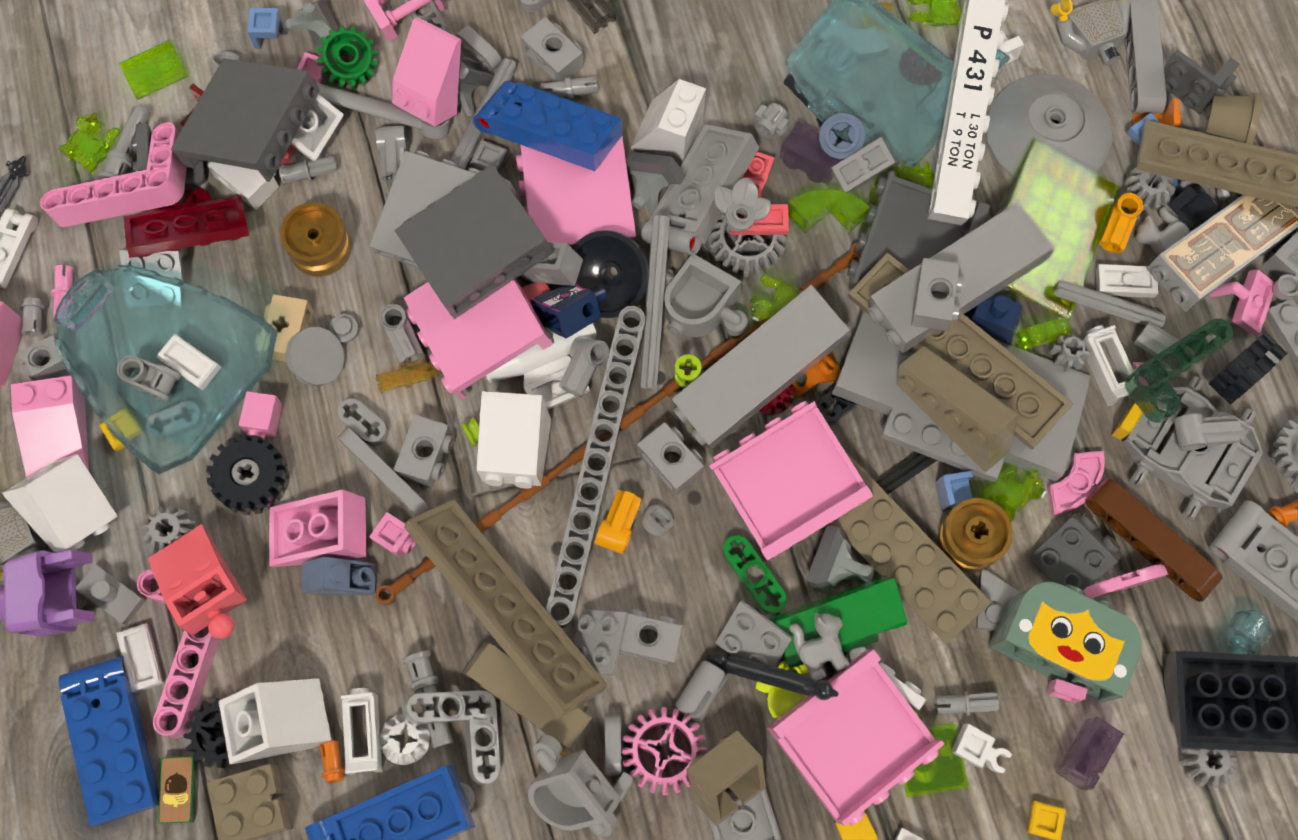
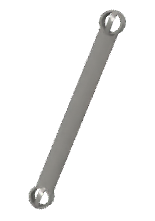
M220 51L213 54L211 57L212 73L216 72L223 58L240 61L239 56L229 51ZM315 82L320 89L318 94L331 104L418 128L428 138L440 139L448 134L449 119L434 127L393 104Z

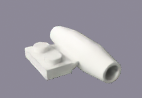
M593 323L567 339L545 327L553 342L551 346L543 350L536 344L486 375L488 382L493 383L524 375L523 387L525 393L542 395L548 410L576 398L577 396L561 389L559 383L571 361L569 355L572 342L578 337L597 338ZM587 386V388H586L584 394L590 392V389H589L588 386Z

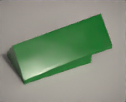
M881 576L769 618V621L793 637L783 653L788 669L804 664L796 651L794 635L790 631V626L798 624L803 630L805 641L820 637L815 628V613L819 615L828 613L834 617H840L843 626L839 630L838 637L842 645V652L878 642L879 633L907 625V618L895 578L889 576Z

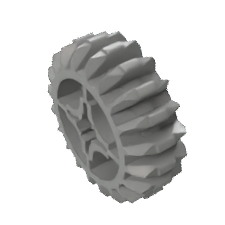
M721 214L709 235V241L712 243L710 245V252L716 253L714 260L716 262L723 261V270L728 269L730 266L733 267L732 274L734 276L738 273V270L743 271L745 278L748 277L749 271H753L758 277L761 268L768 273L771 269V264L777 265L779 263L778 256L784 254L785 248L783 246L787 240L784 235H768L770 246H767L760 235H731V239L735 242L734 249L731 250L724 238L726 232L730 234V228L724 214ZM753 236L752 241H750V239L749 241H745L746 237L751 238Z

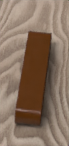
M1104 479L1085 500L1087 507L1152 565H1165L1168 572L1166 577L1192 599L1203 602L1223 579L1222 574L1217 568L1112 479Z

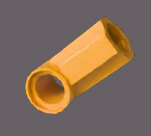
M1133 193L1122 195L1109 210V218L1098 243L1102 246L1103 250L1111 253H1122L1124 251L1136 219L1143 210V202L1138 195ZM1121 206L1128 208L1131 214L1125 213Z
M618 490L606 520L603 519L594 544L623 555L631 538V528L641 506L642 499L628 491Z

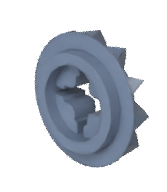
M838 113L832 115L821 126L819 133L820 145L828 156L838 160L846 159L862 149L865 142L864 126L858 118L851 114ZM850 127L847 137L852 144L842 141L835 146L837 136L832 130L842 133Z

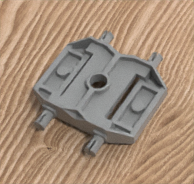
M1197 376L1192 377L1187 387L1158 388L1155 390L1144 407V412L1134 429L1123 441L1125 448L1137 465V469L1129 482L1131 484L1135 483L1134 486L1141 487L1147 475L1151 473L1190 498V502L1182 516H1188L1187 519L1194 521L1197 513L1203 506L1230 508L1263 455L1255 429L1250 426L1257 413L1255 411L1251 412L1252 409L1245 408L1241 417L1237 418L1241 423L1242 429L1240 441L1228 446L1211 476L1212 470L1228 444L1207 445L1202 452L1195 450L1183 451L1179 449L1176 429H1174L1160 454L1155 452L1182 407L1186 408L1183 415L1201 414L1203 418L1234 416L1217 410L1208 399L1198 394V391L1204 384V380L1200 379L1198 381L1200 377Z

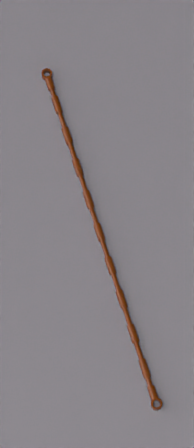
M857 242L851 246L850 252L833 263V267L826 272L822 271L799 288L800 291L780 305H775L758 318L760 322L754 321L755 323L747 328L744 334L735 338L731 337L710 352L709 357L701 362L702 370L711 363L718 362L810 285L817 290L827 283L832 275L837 272L840 273L849 267L852 259L857 260L858 255L854 253V250L857 249ZM689 370L688 372H687V371H684V372H685L684 375H690V374H691V370ZM675 379L663 386V390L647 402L637 405L623 415L619 430L623 431L646 414L645 411L666 396L670 397L681 389ZM607 430L598 436L597 439L604 442L612 434ZM587 442L568 455L567 460L546 475L543 474L541 486L532 485V488L521 489L519 491L520 494L498 510H492L474 523L475 526L483 533L501 520L502 515L524 499L527 501L549 485L550 480L572 464L574 466L584 458ZM429 557L426 558L411 573L407 572L389 586H380L376 591V599L382 605H391L395 601L396 595L413 584L414 579L425 571L428 573L436 566ZM386 590L391 592L388 600H381L382 592Z

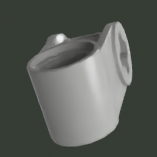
M127 356L121 359L117 366L118 376L130 387L165 403H168L170 400L168 395L175 381L181 378L179 373L170 368L148 362L136 356ZM140 368L139 374L131 378V373L135 369Z

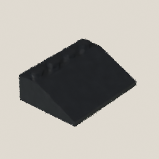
M1174 651L1163 656L1165 691L1179 748L1298 754L1297 656Z

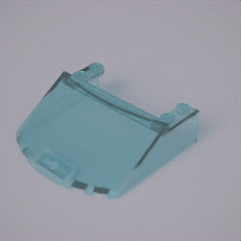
M833 0L785 62L787 71L791 72L795 80V89L798 93L802 92L807 99L809 109L822 123L838 113H847L855 116L861 121L865 129V142L862 148L882 137L889 142L892 153L900 161H904L906 166L916 167L941 141L954 61L876 0ZM998 49L995 59L999 60V68L996 77H992L991 87L995 84L1011 58ZM850 127L842 133L832 130L842 139L852 144L847 137Z

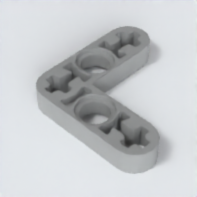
M483 690L419 693L405 701L403 714L406 720L412 724L465 722L469 777L478 785L492 783L498 778L500 774L497 709L495 698L491 693ZM479 697L482 703H487V708L482 710V714H480L478 708L465 710V704L475 703L479 701ZM447 698L453 699L457 703L458 709L454 716H448L442 710V703ZM417 700H419L420 706H431L434 704V710L425 711L418 717L417 712L411 710V706L417 704ZM480 728L485 729L490 735V741L485 747L478 745L474 738L476 731ZM490 750L491 755L484 756L486 767H491V773L486 774V779H484L483 773H478L477 768L483 765V755L476 757V752L482 753Z

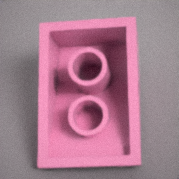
M419 17L414 18L393 77L392 104L434 127L455 116L458 105L461 39Z
M72 375L11 384L12 415L26 478L56 460L76 454L79 455L89 471L84 386Z
M339 490L270 507L269 566L303 565L304 562L321 557L345 560L366 557L365 497L346 490Z

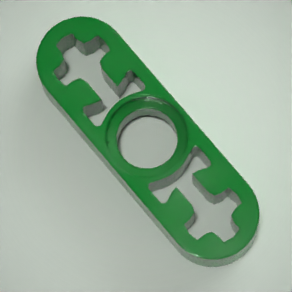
M739 535L729 537L723 547V556L762 612L768 615L780 613L787 602V597L782 587L746 538ZM733 543L737 547L740 545L744 547L742 556L745 560L750 556L753 558L742 569H739L737 566L742 563L740 557L737 554L730 555L731 544ZM757 567L762 571L763 579L759 583H751L747 580L746 571L749 568ZM767 581L771 584L767 587L770 595L775 596L777 594L779 596L777 601L778 607L776 608L772 604L769 606L765 604L767 595L763 590L760 594H757L755 591L762 588Z

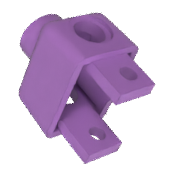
M40 550L7 561L4 565V585L0 586V620L5 622L6 630L18 634L49 636L75 632L77 625L94 622L95 612L77 609L75 567L93 563L92 554L76 550L58 553Z

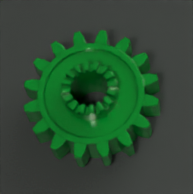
M340 26L339 31L336 33L333 30H329L328 39L321 38V44L324 47H317V54L322 56L317 59V66H324L321 70V75L326 76L329 74V83L331 85L337 80L340 82V89L344 88L345 83H349L351 89H355V82L359 81L364 86L366 85L365 76L373 78L374 72L370 68H377L378 61L373 59L378 57V51L371 50L374 41L372 39H365L366 32L362 31L359 34L355 32V27L353 26L350 30H345L343 26ZM343 53H350L355 59L352 62H344L340 59V56Z

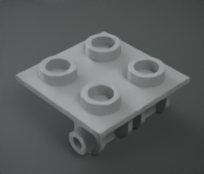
M741 600L718 637L716 644L732 656L776 667L793 637Z
M581 609L574 644L599 674L614 675L627 612Z

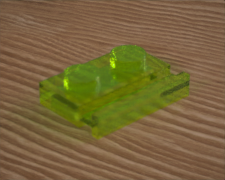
M170 40L118 63L137 100L189 77Z

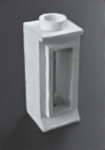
M1103 325L1094 327L1086 332L1087 336L1082 340L1086 341L1085 351L1090 352L1086 360L1108 407L1114 405L1120 398L1128 396L1129 400L1133 399L1144 390L1118 338L1115 325L1105 329ZM1100 342H1105L1123 381L1122 383L1118 384Z
M369 688L351 689L350 695L341 696L345 774L357 775L359 772L368 771L383 772L379 738L378 695L369 692ZM365 705L368 756L355 758L352 707Z

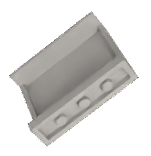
M416 150L415 153L405 151L369 247L375 254L419 268L394 230L407 219L413 218L425 210L431 203L437 202L449 194L455 187L461 186L473 178L480 170L469 168L467 171L458 168L456 163L446 159H442L439 162L431 159L429 154ZM503 178V180L506 182V184L511 189L513 194L516 196L517 193L514 189V186L511 185L512 183L509 180Z

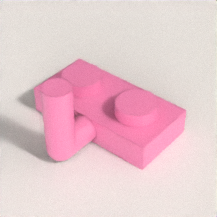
M1252 270L1248 272L1244 286L1239 282L1226 283L1211 293L1210 297L1236 295L1239 301L1232 321L1250 335L1260 334L1274 294L1273 285L1275 282L1260 270Z

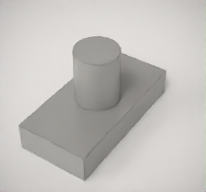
M97 564L93 565L76 586L77 591L124 625L128 624L146 601Z

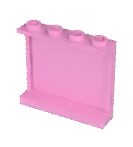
M622 136L596 171L520 145L521 155H516L518 172L524 173V180L519 181L521 198L526 197L527 206L523 208L547 242L568 243L573 248L584 236L601 230H613L623 233L636 242Z
M517 278L456 319H453L429 282L403 297L408 306L405 310L407 316L420 329L417 332L419 339L426 348L429 346L432 352L429 355L432 364L438 371L441 370L445 376L441 379L444 387L450 394L455 393L462 400L467 398L463 392L465 388L536 344L543 350L553 344Z
M807 401L798 404L791 409L793 415L783 421L781 417H778L765 425L767 431L757 437L755 433L748 435L739 441L741 447L733 452H730L729 449L722 451L713 457L715 463L710 465V468L715 472L762 549L761 551L767 561L873 497V494L864 483L815 402L809 405Z
M874 649L863 651L849 663V667L839 670L827 680L839 692L838 697H831L824 701L819 700L815 694L807 696L767 727L836 823L844 826L847 824L852 826L859 822L865 816L864 810L872 803L878 805L887 799L890 795L889 789L897 783L902 785L909 781L915 775L913 770L921 763L926 765L933 761L939 755L937 750L944 745L942 740H935L878 662L881 661V658Z

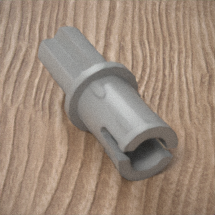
M334 156L316 159V161H308L307 158H304L303 162L279 166V174L283 184L304 179L311 181L314 176L337 171V163Z
M963 691V694L935 695V703L937 705L948 704L935 706L937 716L965 713V716H970V713L997 711L1000 706L999 696L996 692L968 694L967 691Z

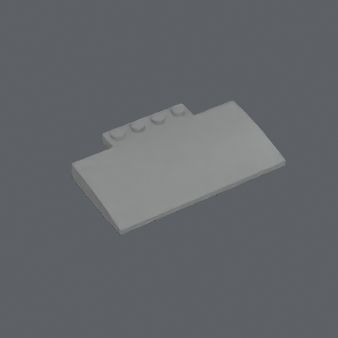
M865 311L862 312L832 394L887 415L888 418L881 435L882 439L961 470L972 471L974 475L992 482L998 479L1003 461L1053 481H1057L1064 475L1081 418L1090 375L1071 368L1065 372L1064 365H1054V362L996 340L1069 399L1073 405L1033 450L1013 436L1010 452L985 473L897 385L899 365L913 355L914 352L909 349L902 353L898 346L893 347L886 338L884 327L879 323L876 324Z

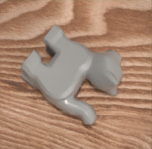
M1165 206L1159 209V215L1168 226L1163 231H1159L1153 219L1147 216L1145 221L1137 227V235L1135 236L1138 243L1150 245L1153 252L1158 256L1190 233L1188 226L1171 214Z
M828 613L814 614L815 628L820 635L818 638L805 641L802 628L798 624L790 626L799 658L806 665L809 676L815 680L826 676L823 663L831 661L836 671L850 666L848 659L843 655L842 645L838 637L839 630L843 626L840 617H834Z

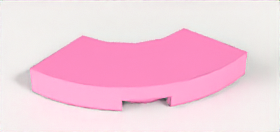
M1104 451L1074 453L1071 456V468L1067 477L1061 482L1050 484L1047 487L1052 516L1062 515L1078 508L1099 486L1104 472Z
M1158 564L1086 587L1084 592L1086 597L1091 599L1101 598L1167 576L1168 572L1165 565Z

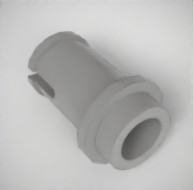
M24 298L23 303L19 305L20 310L23 311L21 333L27 336L28 332H30L29 336L42 335L41 311H44L45 306L39 298Z

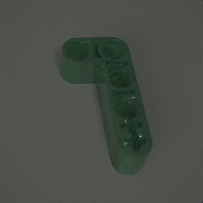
M1220 318L1209 321L1141 364L1126 378L1125 389L1146 418L1152 422L1161 423L1179 409L1180 398L1169 382L1213 355L1229 342L1233 336L1231 324ZM1214 335L1215 338L1208 343L1206 338ZM1186 347L1191 348L1195 355L1190 354ZM1162 361L1168 363L1172 371L1167 370L1163 366ZM1138 376L1143 377L1147 381L1148 386L1140 383ZM1157 401L1165 404L1166 411L1158 407Z

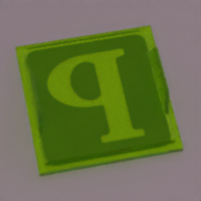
M956 724L927 728L935 740H942L944 745L937 750L939 755L933 761L926 765L921 763L913 770L915 775L904 783L906 798L969 787L963 759L951 753L958 737Z

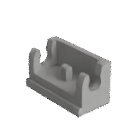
M880 137L831 168L844 191L852 193L900 164V161L892 153L889 142Z

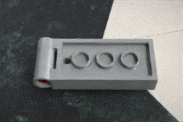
M705 124L680 166L686 175L680 185H669L651 218L643 226L642 240L645 243L651 244L652 218L655 215H665L670 219L667 249L688 255L697 254L701 244H705L722 214L714 203L715 188L717 185L733 190L734 185L742 179L759 149L751 133Z
M1246 500L1214 539L1209 549L1216 557L1223 560L1222 563L1298 622V537L1267 514L1258 504Z

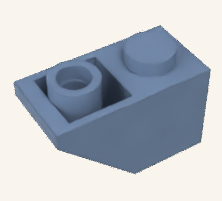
M321 557L304 562L302 593L322 596L375 594L376 564L330 557Z

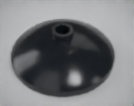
M613 230L596 231L581 238L572 248L583 259L576 283L589 289L598 284L604 288L607 299L598 304L601 314L600 318L619 317L621 310L625 307H637L646 294L649 281L648 262L639 245L629 236ZM612 267L617 270L616 277H612L610 274Z

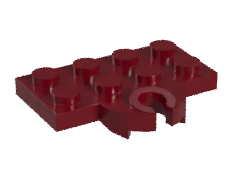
M199 187L196 190H186V202H177L173 205L155 208L153 211L123 216L126 249L129 258L147 257L154 253L178 251L182 248L198 245L207 246L214 242L234 241L241 237L249 236L241 195L211 200L208 192Z

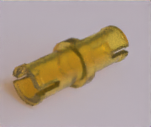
M431 361L410 367L403 365L399 370L377 374L376 381L381 383L377 384L380 393L403 386L411 388L415 383L434 378L437 379L438 371H435L436 368Z

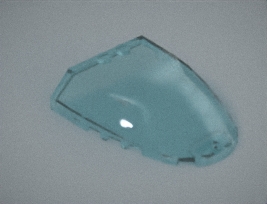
M118 265L119 269L104 272L96 269L79 279L60 301L54 316V321L57 323V339H54V343L65 368L76 381L80 393L87 398L93 407L92 410L105 422L110 432L151 470L161 474L193 460L244 399L246 392H249L271 366L278 331L259 316L228 298L213 294L199 285L196 287L185 283L177 277L170 278L160 275L156 271L129 265ZM174 334L222 367L203 391L181 376L180 380L175 381L168 395L170 398L168 403L133 389L117 374L118 363L127 356H136L148 362L170 368L156 356ZM140 368L135 369L131 373V378L139 374ZM157 413L153 423L148 421L150 416Z

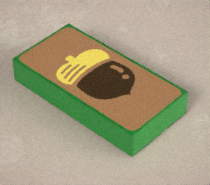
M194 756L161 758L158 824L194 822L196 761L193 760Z

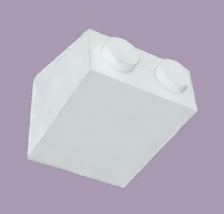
M678 79L655 97L650 103L631 150L639 153L673 157L680 167L693 146L703 123L706 88Z
M482 391L477 472L482 482L491 486H501L503 483L514 484L519 488L525 489L532 488V485H542L551 426V418L542 395Z
M78 454L50 463L2 493L53 552L77 550L85 544L84 538L90 534L97 536L111 527L108 522L118 517Z
M319 678L256 683L219 701L230 764L312 749L320 744L331 741Z

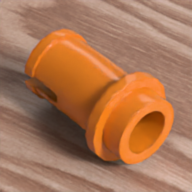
M1298 499L1282 507L1273 506L1267 514L1286 528L1288 523L1298 520Z
M329 741L319 745L324 770L321 778H325L326 784L345 780V768H343L339 741Z

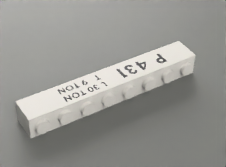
M964 0L927 219L962 225L969 217L972 218L976 201L972 200L973 189H977L980 181V172H977L978 161H982L985 152V144L981 143L982 135L987 132L990 122V116L986 115L987 105H991L995 91L991 87L992 77H996L999 68V60L995 59L997 49L1000 50L1004 38V32H1000L1001 22L1005 21L1008 13V4H1005V0Z

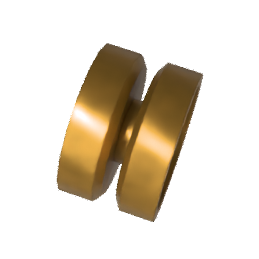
M318 202L303 203L293 208L282 221L280 227L281 243L295 267L304 274L315 277L330 275L341 269L348 261L352 249L350 236L337 211L327 204Z
M972 498L962 501L946 515L938 528L937 543L939 548L961 571L974 573L986 570L1007 553L1012 543L1013 527L1009 516L1001 506L988 499Z

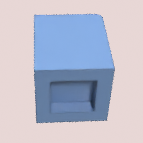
M250 8L247 33L254 48L261 49L262 38L278 39V31L284 30V23L278 8Z
M972 471L943 475L936 481L942 511L953 509L962 501L972 499L969 480L974 477Z

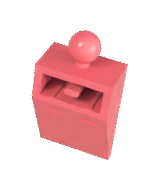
M201 524L149 557L148 561L163 599L178 626L191 635L208 626L209 633L214 638L225 639L233 633L235 627L233 619L226 613L247 601V598L206 528Z

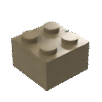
M738 731L730 736L721 738L711 751L704 756L696 757L686 769L692 799L716 826L739 809V806L725 792L726 788H729L743 805L766 788L763 758Z
M267 764L207 782L218 840H257L293 829L287 800H273L272 795L281 796L285 794L281 771L278 765Z

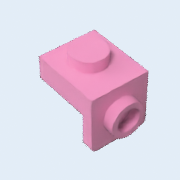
M388 512L385 513L369 536L371 540L400 559L404 553L409 554L416 545V541L404 528L405 523Z

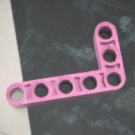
M170 122L162 123L153 130L147 170L53 189L41 198L40 207L58 226L68 227L177 203L184 193L187 167L171 150L180 132Z
M152 569L141 573L137 579L139 592L156 602L166 604L160 589L155 592L150 590L152 582L156 580ZM185 630L183 632L153 720L154 729L163 736L180 738L188 733L190 729L185 723L186 721H193L194 715L192 711L194 709L197 710L220 639L214 638L210 633L203 638H199L198 632L194 635ZM198 653L199 662L194 668L190 669L188 667V660L193 654ZM187 684L189 688L188 694L179 700L177 695L178 689L182 685ZM176 714L178 724L173 730L169 731L167 729V721L172 715Z

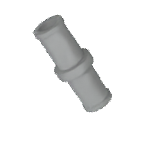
M596 75L575 79L565 77V80L540 83L542 91H548V93L562 98L568 97V100L574 99L576 95L598 93Z

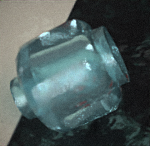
M1255 610L1236 612L1223 631V638L1228 648L1235 654L1258 655L1272 636V628L1268 619Z

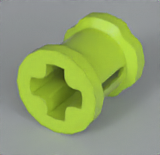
M691 354L683 355L677 359L674 378L681 388H686L701 375L702 367L700 360ZM685 368L691 369L690 375H684Z

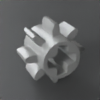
M771 103L768 107L762 104L754 114L756 116L754 118V122H756L755 129L763 137L772 138L774 134L781 137L788 128L789 120L786 119L788 114L779 104Z
M1072 334L1067 339L1059 336L1055 342L1056 345L1050 350V354L1055 355L1053 364L1064 365L1065 372L1073 366L1079 370L1084 365L1083 360H1086L1090 355V352L1085 351L1086 341L1075 337V334Z

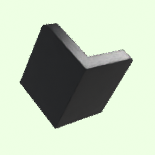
M1197 183L1189 185L1168 204L1190 230L1202 225L1220 209L1217 202Z

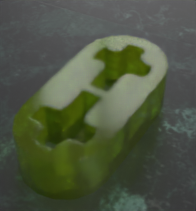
M1065 317L1022 329L1015 334V338L1019 348L1024 350L1057 341L1059 336L1065 338L1073 331L1068 319Z

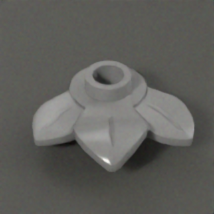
M750 178L739 180L734 185L733 190L717 185L714 191L715 206L720 212L725 214L726 222L733 231H746L752 227L754 221L763 220L769 214L770 200L758 198L757 186ZM736 214H741L745 218L741 219Z

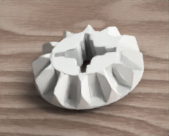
M404 714L395 715L385 722L379 734L381 751L388 760L399 765H409L417 762L425 755L430 745V732L427 725L412 724L406 720ZM407 725L408 735L413 737V739H417V742L406 743L401 753V743L393 739L392 736L402 735Z

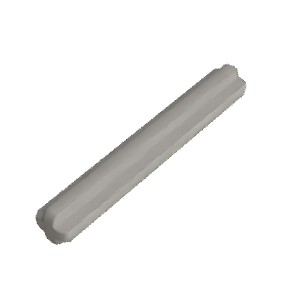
M1059 280L1054 287L1053 294L1057 297L1142 325H1146L1150 321L1161 328L1165 324L1166 315L1164 313L1065 280Z

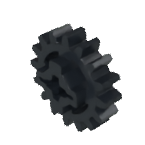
M215 698L214 706L205 701L203 702L204 711L200 712L195 709L192 711L196 719L194 722L186 721L185 724L191 727V732L184 734L183 738L192 741L186 747L187 751H197L193 760L200 762L205 758L204 766L210 768L216 761L217 768L224 769L226 760L229 762L228 752L223 753L227 747L225 736L218 737L215 733L210 732V729H222L224 731L219 701L222 699ZM216 714L214 719L205 723L210 716ZM201 734L205 739V746L202 745Z

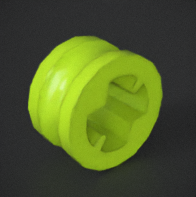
M472 417L469 423L462 422L460 425L470 444L474 447L479 440V425L475 418Z

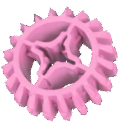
M666 707L661 708V717L656 718L655 711L650 709L649 717L651 720L647 722L642 715H639L637 719L642 726L638 728L634 724L629 725V730L635 734L634 738L628 735L623 737L624 742L632 744L631 748H622L621 750L623 755L632 756V759L623 762L624 767L634 765L636 769L629 775L632 778L637 777L639 774L643 777L638 783L640 788H643L647 781L651 782L649 792L652 794L655 793L657 785H662V795H667L668 785L672 784L675 793H680L681 790L678 784L680 781H683L685 786L689 788L686 769L698 754L707 753L706 747H697V743L705 740V735L695 737L693 734L699 729V724L695 723L689 728L686 725L691 718L688 714L684 716L682 722L677 720L679 715L678 709H674L672 718L666 717ZM659 725H667L665 734L660 740L642 739V736L649 729ZM676 728L687 737L691 754L678 749L674 745L673 739ZM669 735V750L673 751L674 754L672 757L667 755V759H663L662 766L659 767L660 752L656 751L655 748L657 745L662 747V743L666 742ZM638 748L651 753L655 757L656 762L653 774L647 772L641 765L637 753ZM678 761L688 764L678 775L661 778L667 763Z

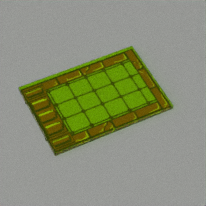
M1037 139L1032 140L1006 209L1019 202L1055 248L1047 261L1006 288L1068 321L1071 319L1076 303L1055 296L1053 294L1055 284L1059 280H1065L1083 286L1119 187Z

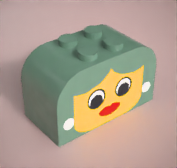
M1054 582L1037 584L1016 595L1008 602L1003 618L999 622L988 648L1054 680L1060 679L1087 688L1086 695L1101 703L1125 697L1142 651L1140 632L1131 619L1112 609L1113 605L1102 599L1093 600L1084 596V591L1072 585L1064 586Z

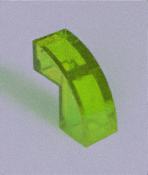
M818 189L805 192L788 202V216L806 233L830 213L850 233L866 219L870 207L849 193L833 189Z

